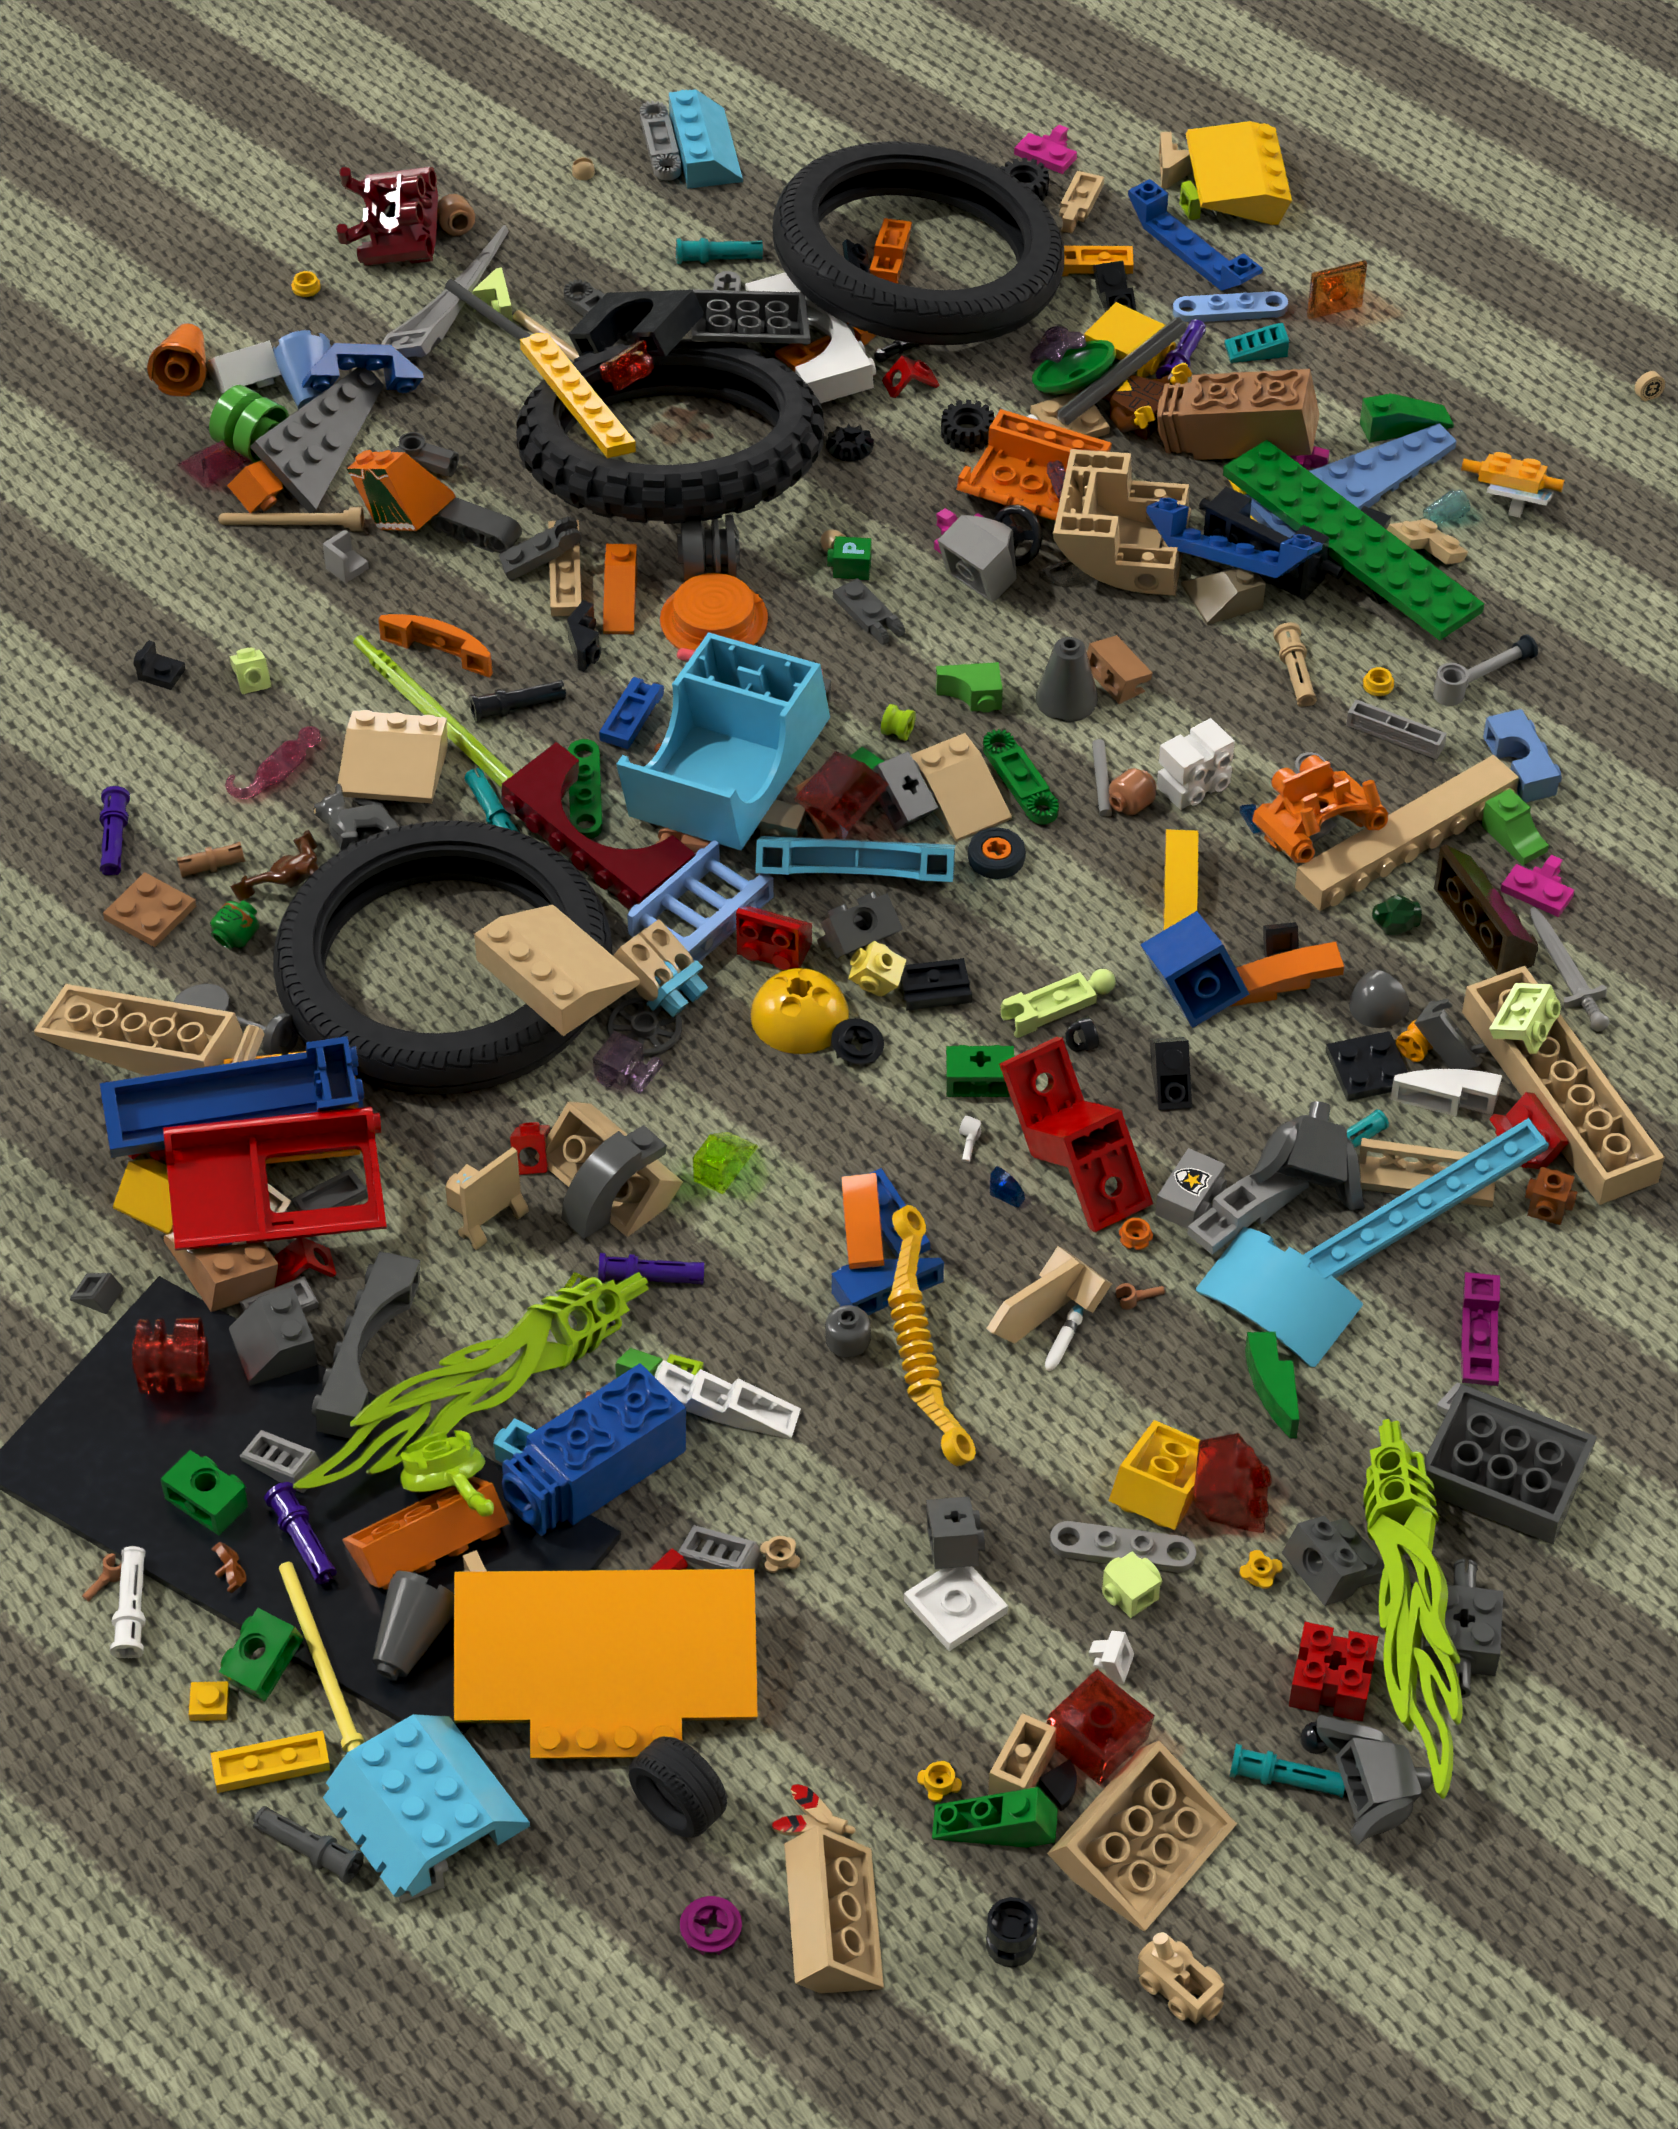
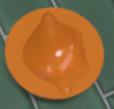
M706 573L688 579L667 599L661 610L660 624L667 640L678 649L696 650L708 632L755 645L766 631L768 612L759 594L752 591L740 579L722 573Z

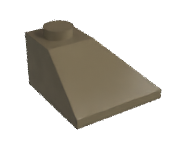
M1233 566L1181 582L1182 587L1207 625L1263 609L1266 584L1259 573Z

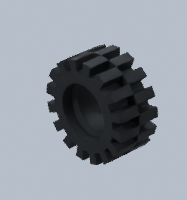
M1018 158L1013 159V164L1007 161L1005 166L1000 167V169L1009 173L1017 180L1030 182L1023 184L1037 195L1041 201L1045 200L1049 190V170L1044 168L1043 163L1040 162L1037 165V160L1034 159L1031 162H1027V158H1022V162H1019Z
M967 399L966 404H962L961 400L956 401V406L951 403L948 405V409H944L941 418V437L944 438V443L946 445L950 443V448L954 450L959 446V451L965 452V448H969L970 452H975V447H978L979 450L984 449V444L988 446L989 427L995 419L993 410L989 411V406L986 404L981 407V402L977 400L975 404H971V400ZM973 424L976 425V427L964 428L959 425Z

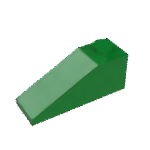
M1392 393L1367 397L1362 400L1360 425L1369 443L1403 437L1438 423L1445 429L1454 428V424L1445 406Z

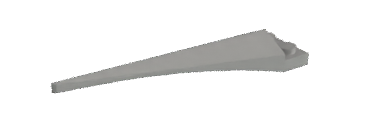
M506 225L502 226L477 258L454 280L468 291H473L508 234L509 230ZM445 289L421 311L388 333L381 344L392 345L406 358L423 357L442 341L465 302Z

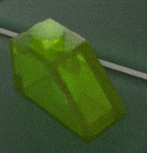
M730 1132L710 1134L693 1156L694 1182L724 1194L756 1151L758 1145Z

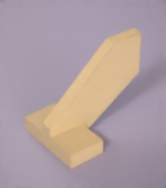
M1057 1246L1039 1274L1041 1278L1005 1300L986 1329L1015 1344L1071 1299L1093 1313L1112 1283L1067 1250Z

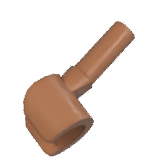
M1124 1283L1116 1288L1117 1298L1129 1296L1120 1300L1121 1307L1126 1310L1134 1308L1137 1305V1301L1165 1294L1163 1286L1135 1291L1133 1285Z
M114 1553L104 1557L103 1573L82 1595L88 1602L104 1585L106 1586L109 1582L120 1580L121 1564L117 1567H112L116 1562Z

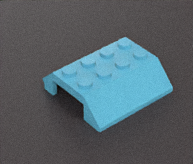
M413 1714L347 1752L327 1780L326 1784L329 1790L323 1796V1799L337 1818L343 1817L340 1822L357 1845L363 1844L360 1850L375 1871L382 1872L380 1878L394 1897H399L406 1891L413 1897L431 1886L429 1868L486 1834H489L498 1846L530 1827L528 1819L449 1716Z

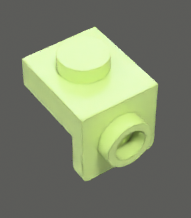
M244 648L236 652L237 655L229 656L242 694L271 687L266 658L260 649Z

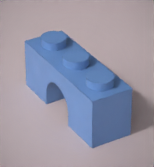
M1518 709L1486 717L1483 738L1492 754L1498 759L1503 757H1516L1519 759L1511 763V770L1519 776L1517 795L1525 803L1555 796L1558 784L1562 779L1560 768L1557 764H1553L1546 744L1540 741L1536 734L1534 723L1527 719L1523 710Z

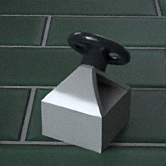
M1009 505L1000 510L994 520L978 516L961 515L937 541L947 573L993 603L1017 579L1016 566L1028 564L1039 553L1042 544V529L1037 517L1031 510L1021 505ZM1011 514H1019L1025 517L1030 523L1032 530H1023L1022 527L1017 526ZM1024 540H1033L1030 550L1025 555L1015 557L1018 544L1023 543Z

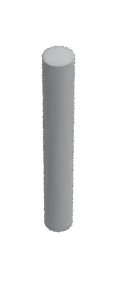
M1096 739L1092 742L1099 814L1100 816H1112V806L1109 802V778L1105 742L1102 739Z

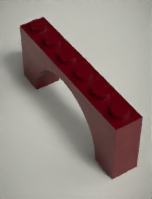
M555 742L502 783L501 804L508 813L515 814L521 819L530 831L538 833L548 841L555 851L561 852L569 858L578 870L585 871L590 875L600 888L608 890L618 898L625 908L631 909L634 905L640 904L695 857L696 853L673 835L652 846L637 849H619L599 844L581 834L570 823L562 806V800L566 792L578 780L579 759Z

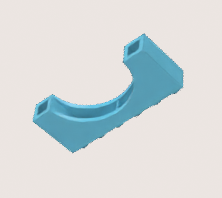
M761 836L757 840L755 873L785 875L794 873H845L896 876L918 879L920 881L953 882L955 845Z

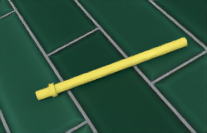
M285 1562L279 1566V1571L343 1737L341 1746L344 1752H349L365 1741L362 1734L356 1731L292 1562Z

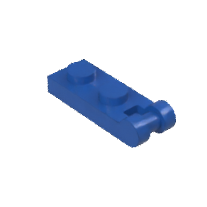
M633 677L599 731L600 741L629 750L656 703H659L664 694V686L657 683L649 685L644 683L643 679Z

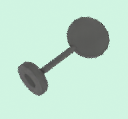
M214 984L194 985L182 991L173 1001L175 1003L228 1011L230 1006V998L226 990ZM281 1013L270 1020L267 1027L236 1016L242 1027L246 1028L248 1025H254L263 1029V1048L267 1055H288L297 1044L299 1035L294 1029L292 1015Z

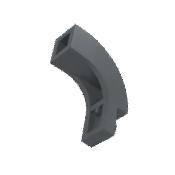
M644 1125L626 1136L620 1131L613 1134L586 1159L574 1176L564 1198L561 1219L584 1239L610 1223L613 1201L621 1187L636 1172L664 1156L667 1145Z

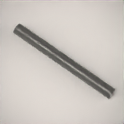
M449 279L445 284V289L520 341L522 338L531 336L453 279Z

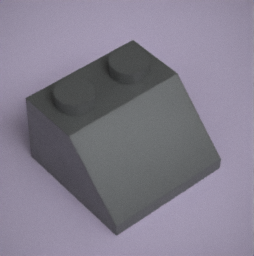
M293 1286L259 1296L229 1327L231 1338L249 1386L318 1365L314 1339Z

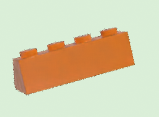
M474 1476L468 1478V1481L477 1492L483 1494L485 1499H490L493 1502L494 1511L490 1516H480L477 1510L469 1508L467 1502L460 1495L455 1485L342 1540L369 1584L378 1588L388 1589L390 1579L396 1571H415L416 1573L427 1571L436 1565L435 1560L447 1554L449 1557L459 1555L469 1548V1543L479 1538L482 1541L488 1540L501 1533L500 1528L509 1524V1520L493 1483Z

